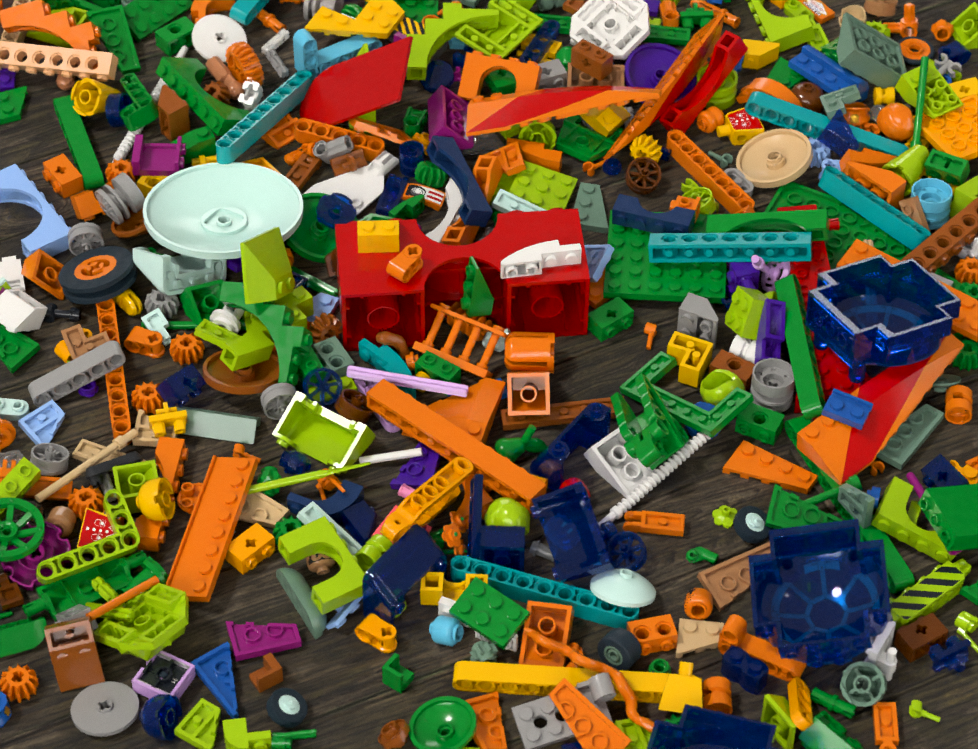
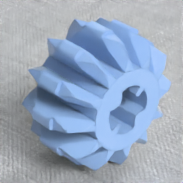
M810 137L809 141L813 150V159L810 166L811 168L813 166L820 168L822 161L831 157L830 144L826 143L825 139L819 140L818 137L816 139Z

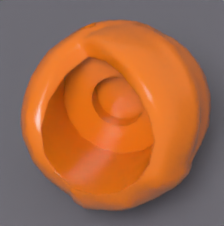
M898 102L890 103L878 113V128L888 139L902 142L912 137L914 131L913 116L910 108Z

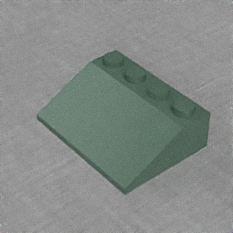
M845 12L836 50L838 63L843 68L853 71L855 75L865 78L870 84H875L882 89L894 87L896 94L898 91L895 86L901 75L907 72L900 44Z

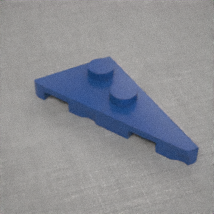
M227 641L191 661V664L195 665L196 674L230 717L238 719L230 645Z

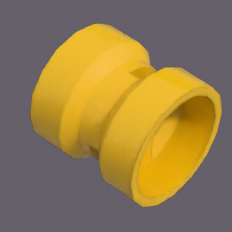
M874 87V106L895 103L894 87H887L886 89Z

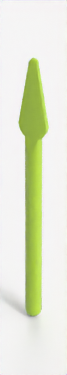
M366 462L329 470H317L250 486L248 495L321 479L331 474L363 467L371 463Z

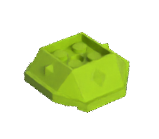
M158 583L149 591H145L125 603V608H131L133 612H136L134 621L127 622L105 618L98 624L99 628L94 630V635L97 642L116 648L121 654H130L149 661L165 647L171 646L173 641L185 633V626L189 624V599L187 594L182 590Z

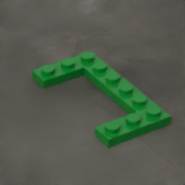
M662 351L619 387L622 394L642 403L635 377L643 373L659 394L669 413L678 422L711 438L754 401L753 394L736 387L713 409L707 411L655 386L654 384L677 365L675 357Z

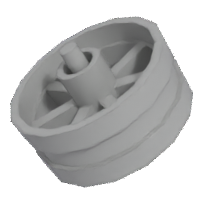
M83 222L76 224L67 234L69 250L75 256L88 250L105 246L103 230L94 223Z
M278 383L266 388L260 397L264 414L270 419L280 420L297 392L295 387L289 383Z
M40 443L32 447L30 462L40 469L41 475L58 476L67 471L70 453L68 449L59 444Z

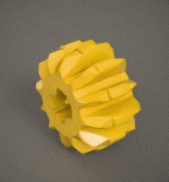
M643 134L636 137L630 145V156H633L634 160L640 157H647L658 162L663 154L660 151L662 146L657 144L658 140H654L652 135L647 136Z

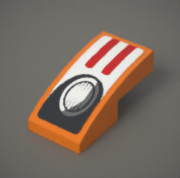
M407 184L401 199L407 200L422 194L425 196V205L439 212L446 197L444 192L420 184Z

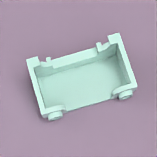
M145 247L133 248L134 264L163 294H181L186 287L220 279L226 280V259H202L183 254L171 257L167 254L159 255L152 253Z

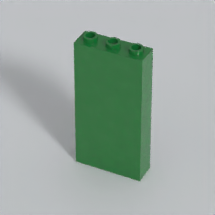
M978 484L926 488L918 505L948 552L977 549Z

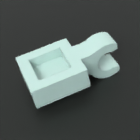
M159 308L141 317L143 324L148 330L161 333L162 342L165 346L171 343V337L166 331V328L170 327Z

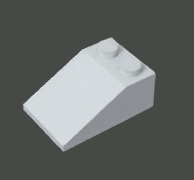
M617 428L590 447L583 455L594 470L626 498V495H630V492L634 491V488L638 487L640 483L643 484L642 481L647 480V477L651 476L652 472L655 473L656 469L651 470L650 467H645L638 458L634 459L627 453L624 447L626 441L623 439L619 428Z

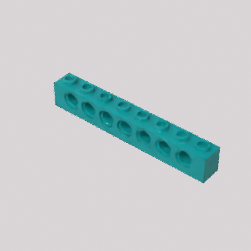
M812 232L650 233L648 243L649 263L752 262L751 257L753 255L761 257L764 262L811 261Z

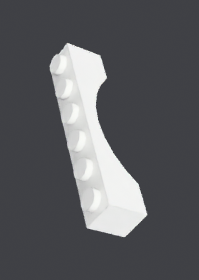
M451 178L445 187V201L448 206L447 214L433 231L426 234L427 237L439 243H442L441 240L447 227L454 224L460 218L458 211L462 205V196L459 188Z

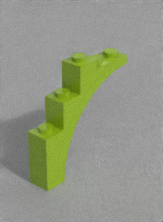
M443 3L442 19L425 18L424 34H407V37H413L407 66V80H426L427 67L435 52L447 41L454 38V34L465 23L475 30L498 28L499 9L462 8V3Z

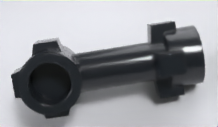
M54 303L46 304L48 309L43 320L47 323L54 322L55 317L69 318L70 322L81 320V309L72 307L70 310H61Z

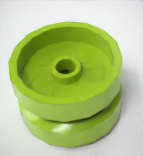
M708 65L703 66L698 71L696 85L704 75ZM734 69L704 108L715 106L720 110H725L735 103L738 75Z

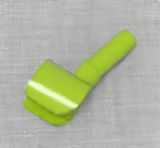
M912 700L909 706L911 717L919 718L922 716L939 723L941 717L923 710L921 701Z

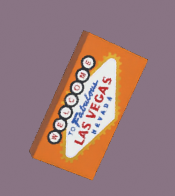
M798 0L814 14V19L820 24L835 18V12L820 0Z

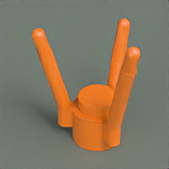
M334 474L316 479L318 481L316 488L322 500L326 499L324 489L330 491L337 487L342 493L345 492L341 485L342 483Z

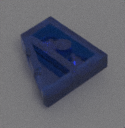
M840 109L836 111L816 139L841 158L848 149L857 151L860 146Z

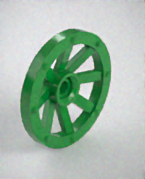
M0 498V509L7 508L6 521H0L1 562L15 561L30 555L39 547L44 538L45 525L41 512L33 504L23 499ZM14 509L26 512L17 523L13 522ZM32 518L34 519L37 527L20 530ZM33 536L27 544L18 539ZM14 545L18 547L17 549L7 551L8 546Z

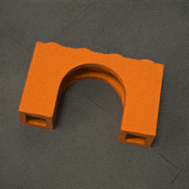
M480 51L466 53L458 90V96L465 101H470L473 97L480 96L484 79L488 74L496 70H507L515 76V93L538 90L542 68L538 66L537 62L527 61V63H522L520 59L512 57L506 60L501 59L502 56L496 54L485 56Z

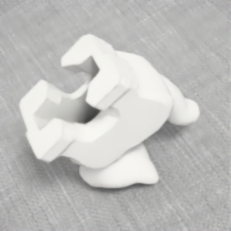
M245 81L242 87L246 90L245 95L241 93L238 101L243 103L244 110L251 112L258 106L261 97H263V88L257 82Z

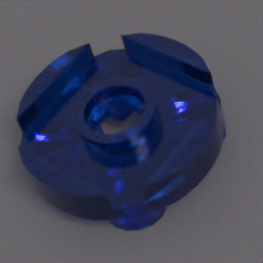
M332 193V195H324L320 198L316 208V218L318 222L331 229H335V224H347L354 221L357 211L356 208L354 209L353 201L349 197L341 193ZM338 209L340 214L334 213L332 210Z

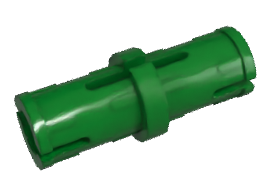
M817 687L811 693V701L826 707L827 711H835L849 719L853 718L856 712L854 710L857 709L856 705H852L840 699L838 695H831Z

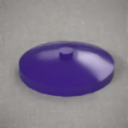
M648 43L637 47L630 53L624 65V81L626 86L655 88L681 52L661 43ZM697 75L694 76L673 103L685 97L696 86Z

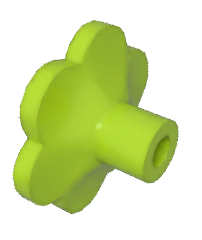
M726 505L720 506L719 509L714 510L712 513L714 523L718 526L722 525L725 528H731L737 510Z

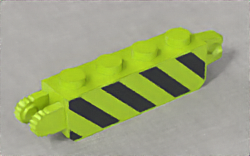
M964 559L954 563L948 560L942 565H937L929 575L922 576L917 584L911 588L907 587L899 597L893 598L887 603L885 607L886 612L880 617V625L884 626L887 619L896 622L895 630H898L903 625L915 622L920 616L934 613L959 594L965 577L971 572L972 566Z

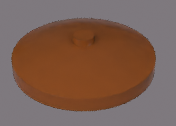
M223 350L209 356L203 364V378L210 387L221 392L238 395L262 393L273 384H278V354L273 351L269 360L236 371L229 369L220 360Z

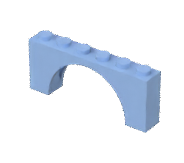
M16 164L0 170V203H22L34 208L42 216V220L35 231L21 240L25 257H29L38 249H41L51 257L68 250L67 234L72 227H68L65 224L64 218L56 213L54 206L46 201L42 192L39 193L35 183L29 181L23 169L20 170Z

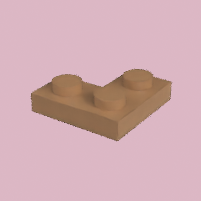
M80 324L61 331L72 360L110 341L106 331L86 338Z

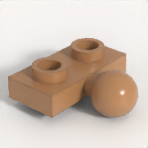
M918 196L899 201L902 213L930 231Z

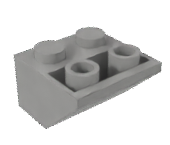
M688 292L679 308L677 332L713 343V349H715L719 319L707 298Z

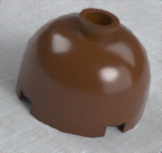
M801 82L791 89L803 108L821 114L822 110L824 111L819 96L825 94L820 86L811 82Z

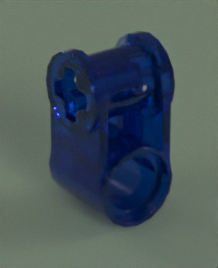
M956 40L938 49L939 57L937 60L943 61L941 53H945L948 56V60L962 65L970 59L971 51Z

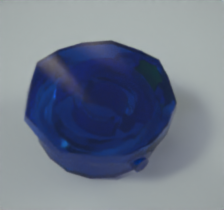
M440 59L430 61L426 71V80L419 81L425 90L429 93H434L441 85L447 89L450 88L451 84H453L454 72L451 65Z

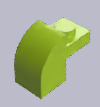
M246 718L222 720L226 749H272L270 730L247 733Z

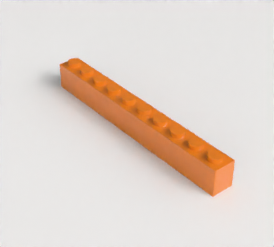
M382 379L367 392L368 408L450 462L456 457L467 458L473 464L471 476L503 497H509L518 501L528 509L529 513L546 499V484L541 479L534 477L524 468L511 462L507 457H503L494 451L492 447L486 446L475 436L469 435L458 425H454L446 420L441 414H437L429 409L427 405L420 403L410 394L403 392L395 384Z

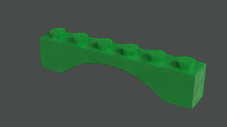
M827 209L707 215L706 233L812 232V241H828L830 221Z

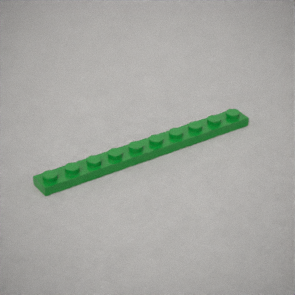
M534 13L543 19V23L534 31L570 35L572 17ZM650 25V34L642 42L686 46L690 41L691 29Z

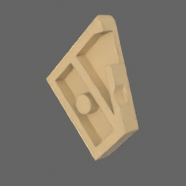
M139 409L135 424L138 436L132 439V443L134 446L157 447L159 438H155L152 429L150 430L148 415L145 414L144 410ZM173 426L165 427L166 436L164 437L177 438Z
M680 618L676 658H682L683 654L695 651L696 654L706 649L717 648L719 634L724 627V623Z

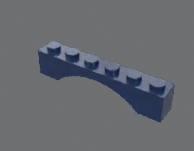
M433 135L426 152L432 163L447 173L459 188L462 196V205L458 213L464 225L486 227L493 211L454 138Z

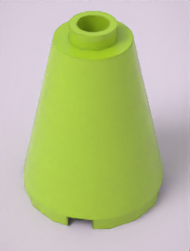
M916 144L881 168L893 171L907 181L904 196L911 194L913 184L919 180L925 167L924 164L929 156L928 149L923 145Z

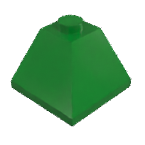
M223 279L186 287L179 296L186 316L197 325L204 319L210 321L212 312L224 307V304L219 301Z

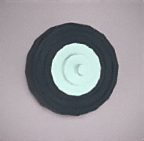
M755 506L741 508L735 514L733 520L737 535L742 540L751 544L763 542L771 532V527L764 526L767 514Z
M279 688L274 691L267 700L266 706L269 717L279 726L292 728L301 724L307 715L308 708L302 695L290 688Z

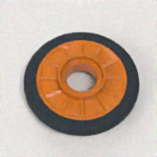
M909 36L897 42L901 46L904 63L921 65L922 56H927L929 59L934 57L935 49L933 45L924 38ZM911 49H916L918 52H912Z

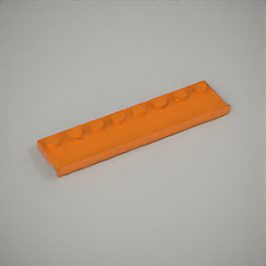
M216 455L212 457L165 584L186 592L189 601L209 602L259 464L256 458L217 457Z

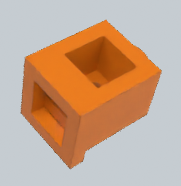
M678 195L676 200L672 199L669 210L674 209L676 206L695 210L696 223L700 214L701 197L693 199Z

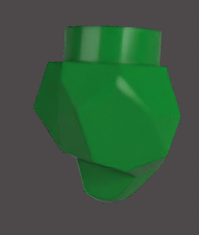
M267 466L261 469V474L257 478V484L281 479L282 476L278 473L277 468ZM281 487L262 491L261 493L271 498L279 493Z

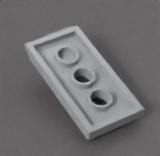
M600 673L592 676L587 681L578 683L575 688L613 722L606 702L615 698L617 694L609 673ZM549 696L511 708L525 749H539L575 737L566 721H559L556 718V714L559 711ZM537 718H543L547 721V725L544 728H537L534 725V721Z

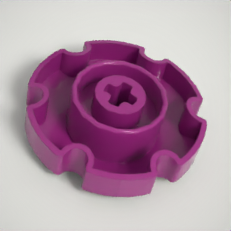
M44 521V538L34 552L22 559L1 562L3 571L12 573L9 576L12 583L17 582L18 587L33 591L35 586L45 585L38 582L36 578V570L39 563L71 551L69 540L61 539L62 530L52 523ZM28 522L20 530L35 528L37 526H31ZM33 536L18 539L27 544ZM14 545L8 546L7 551L17 549L18 547ZM37 553H40V556H35V558L32 557V555H37ZM64 560L61 563L62 567L70 566L71 561ZM43 568L40 571L44 577L52 575V571L49 568Z

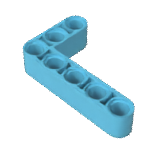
M300 29L293 36L295 69L297 71H310L312 73V80H315L327 68L356 57L364 43H368L369 51L380 48L383 44L377 37L364 38L363 35L357 34L318 51L317 41L306 29Z

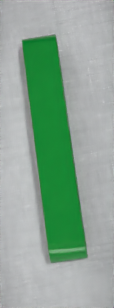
M71 95L54 98V109L76 168L82 175L85 191L103 187L105 183L102 171L81 117L73 108L75 105L74 101L71 100Z

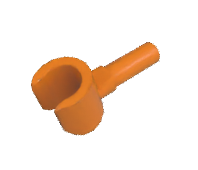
M602 160L596 164L587 161L583 164V171H587L588 176H593L595 170L607 164V161Z
M647 322L644 328V333L648 334L647 350H651L652 340L657 334V326L650 322Z
M239 443L234 445L233 457L256 458L258 463L261 462V458L246 453L244 445Z
M875 461L869 465L872 476L877 475V469L880 473H883L885 469L884 464L880 461Z

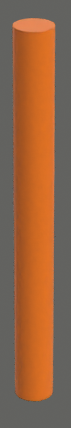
M151 577L90 611L86 616L90 615L91 621L158 584V577Z

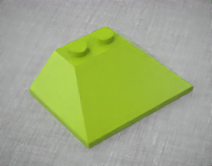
M490 0L488 2V9H499L498 28L475 30L465 23L454 34V37L476 51L483 52L485 56L496 54L502 56L501 59H504L543 23V19L513 0Z
M273 227L240 243L245 304L278 300L294 291L295 279L292 275L291 265L279 227Z

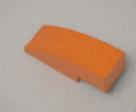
M507 138V145L518 141L525 161L560 173L562 151L545 149V143Z
M863 148L861 152L848 149L839 161L841 172L845 174L848 161L882 168L897 156Z

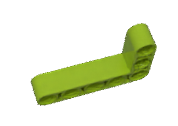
M111 489L107 491L103 500V508L114 535L40 562L36 570L38 582L45 585L51 584L136 551L140 542V535L125 498L119 490ZM110 497H115L119 500V504L113 506L107 500ZM124 517L127 520V524L123 526L118 525L116 518ZM132 537L135 540V544L132 546L126 545L124 538ZM105 545H112L115 551L109 554L104 552L103 547ZM89 552L93 554L94 559L92 561H85L82 555ZM64 560H69L73 563V567L65 569L61 563ZM43 568H49L52 571V575L44 577L40 571Z

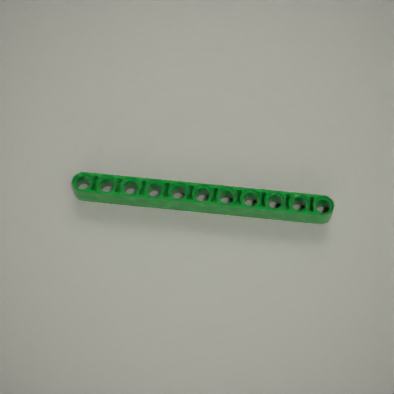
M803 415L784 422L785 431L796 449L797 433L811 423ZM798 450L811 472L818 475L817 481L824 491L840 486ZM838 496L831 498L830 501L842 519L854 526L853 536L867 557L878 561L880 565L879 575L891 593L894 594L905 590L907 587L911 588L914 586L915 580L911 570L887 534L872 525L863 529L837 500Z

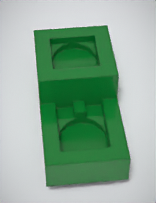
M420 194L401 202L389 211V217L404 220L406 218L416 219L425 210V196Z

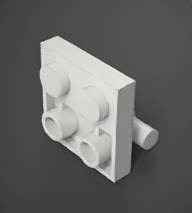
M887 619L884 626L880 625L875 634L876 640L874 642L870 641L865 652L868 655L864 661L877 665L885 674L887 681L892 679V674L897 666V650L891 647L896 622Z

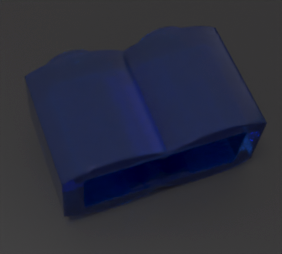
M731 646L722 656L721 673L725 678L739 683L744 690L758 695L767 685L769 668L764 662L750 657L745 650L737 646Z

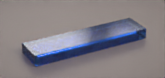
M475 474L470 481L467 557L478 560L480 558L483 474Z

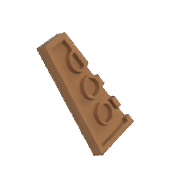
M772 540L699 572L697 578L704 589L711 593L713 603L720 612L782 563L784 556Z

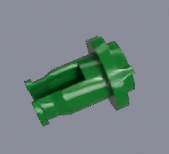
M149 556L141 563L143 570L129 582L128 586L121 588L120 591L124 593L153 576H157L159 583L165 585L168 574Z

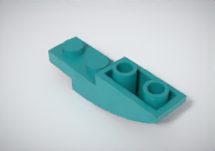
M365 338L359 341V356L363 361L370 363L377 370L412 376L406 363L389 346L382 345L378 348ZM397 386V388L416 399V389Z

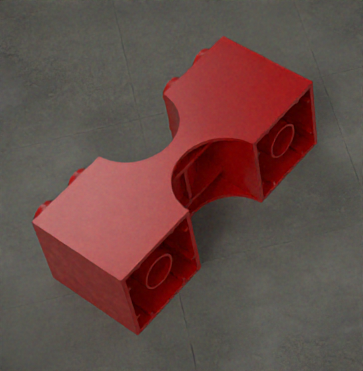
M552 208L546 211L530 212L514 210L509 213L497 214V223L488 236L472 244L457 246L442 244L430 239L420 230L416 219L403 220L393 218L390 220H399V252L358 253L357 221H351L347 224H335L337 282L343 347L346 351H359V341L363 338L380 348L382 344L376 341V335L383 331L402 336L408 347H413L415 341L422 343L426 339L427 333L438 312L430 307L431 304L439 305V303H443L451 307L454 302L461 301L464 295L463 283L466 281L467 276L466 266L469 264L470 256H473L494 298L492 314L485 317L491 319L504 329L509 328L510 332L555 333V337L587 335L590 275L578 208ZM553 240H558L560 246L578 243L581 245V264L542 268V274L505 279L500 277V262L523 248ZM417 244L422 248L421 259L423 260V267L407 283H403L386 272V268L391 259L396 257L406 246Z

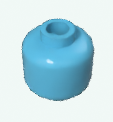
M440 615L431 622L429 633L435 643L454 646L462 640L464 628L457 618Z

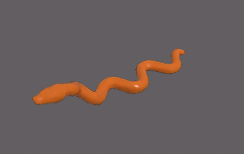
M529 627L524 628L525 633L535 643L567 656L572 662L597 673H609L611 680H613L625 701L628 718L648 732H654L658 735L662 734V729L656 723L637 713L636 695L620 671L605 663L580 654L578 650L549 639Z

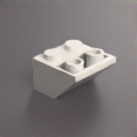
M19 288L5 290L0 295V323L6 327V330L17 333L40 329L48 309L46 306Z

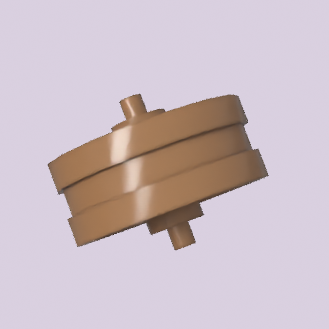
M865 0L863 8L867 13L877 17L893 16L896 13L898 0Z

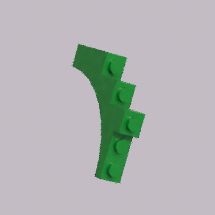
M223 281L219 301L227 307L242 309L260 319L273 338L278 353V383H289L295 387L298 382V367L302 361L301 352L309 353L310 346L313 343L312 332L305 327L291 326L294 322V311L286 305H273L275 300L245 304L243 282Z

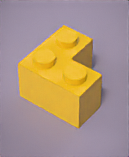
M674 331L667 345V354L675 357L677 365H679L678 382L697 388L712 360L713 343Z

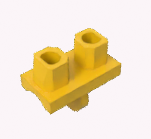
M163 402V409L155 410L156 415L148 416L150 430L152 429L155 438L166 436L165 427L169 426L174 427V433L177 435L186 433V410L177 411L176 406L168 408L167 402Z

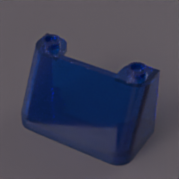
M598 402L590 403L531 462L530 474L548 479L547 487L559 493V488L565 481L563 479L564 461L579 445L589 449L591 445L596 444L610 434L611 408Z
M582 481L532 499L534 505L530 507L534 519L539 518L554 559L555 567L551 569L555 580H560L561 583L614 569L589 495Z

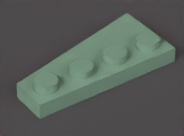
M925 404L912 413L899 426L896 434L888 440L885 448L882 451L880 450L876 457L902 470L944 419L945 413Z

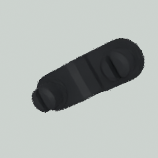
M135 451L91 466L86 469L85 479L90 481L93 488L97 487V483L101 486L104 483L101 475L107 473L112 467L143 461L144 458Z

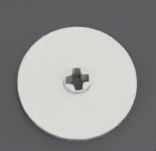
M214 14L205 16L195 24L192 31V43L196 51L207 60L213 56H218L224 64H227L225 54L229 46L240 41L247 43L243 28L235 20L224 15Z

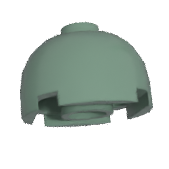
M858 661L849 665L844 670L840 688L843 696L849 703L860 707H869L877 704L884 697L887 691V680L885 674L877 665L871 662Z

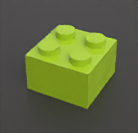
M737 285L736 291L732 295L729 311L725 315L724 323L740 337L756 340L765 299L768 297L759 290Z

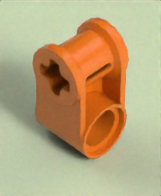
M417 244L406 246L396 257L391 259L387 265L386 272L401 282L407 283L423 267V260L421 259L422 248Z
M135 326L124 341L125 348L132 353H138L154 359L160 358L165 354V347L162 345V335L156 331Z

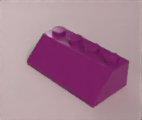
M443 85L428 99L429 141H431L433 135L453 137L460 150L471 149L474 146L473 136H466L469 103Z

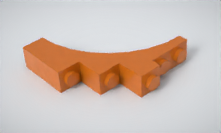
M35 0L0 10L2 28L8 33L19 31L44 32L63 39L73 49L97 51L95 45L100 44L99 37H101V31L98 26L91 21L76 25L74 15H71L67 10L51 14L49 4H46L43 0ZM98 63L93 66L92 70L98 67Z

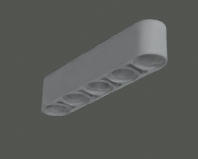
M115 340L108 341L32 381L28 386V390L34 405L41 407L50 400L56 401L122 366L126 358L120 344Z

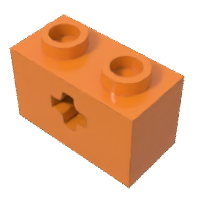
M64 153L43 162L44 171H42L44 179L52 184L55 193H59L63 199L84 190L82 175Z

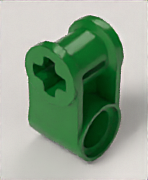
M412 106L408 107L403 121V131L410 138L416 132L421 135L427 123L428 109L418 110L413 109Z

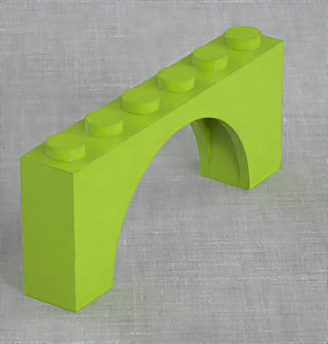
M745 0L749 1L750 12H755L753 17L756 24L761 25L759 30L762 37L766 36L764 40L766 42L780 43L779 53L816 39L813 26L807 14L798 17H779L767 12L763 8L764 0Z

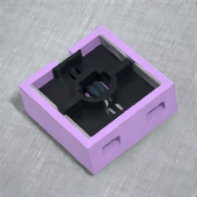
M160 651L149 661H146L147 666L145 668L141 667L132 679V687L136 693L172 709L196 677L195 665L167 652Z

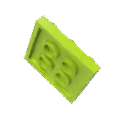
M524 160L526 170L516 175L509 193L545 210L552 208L566 209L578 179Z

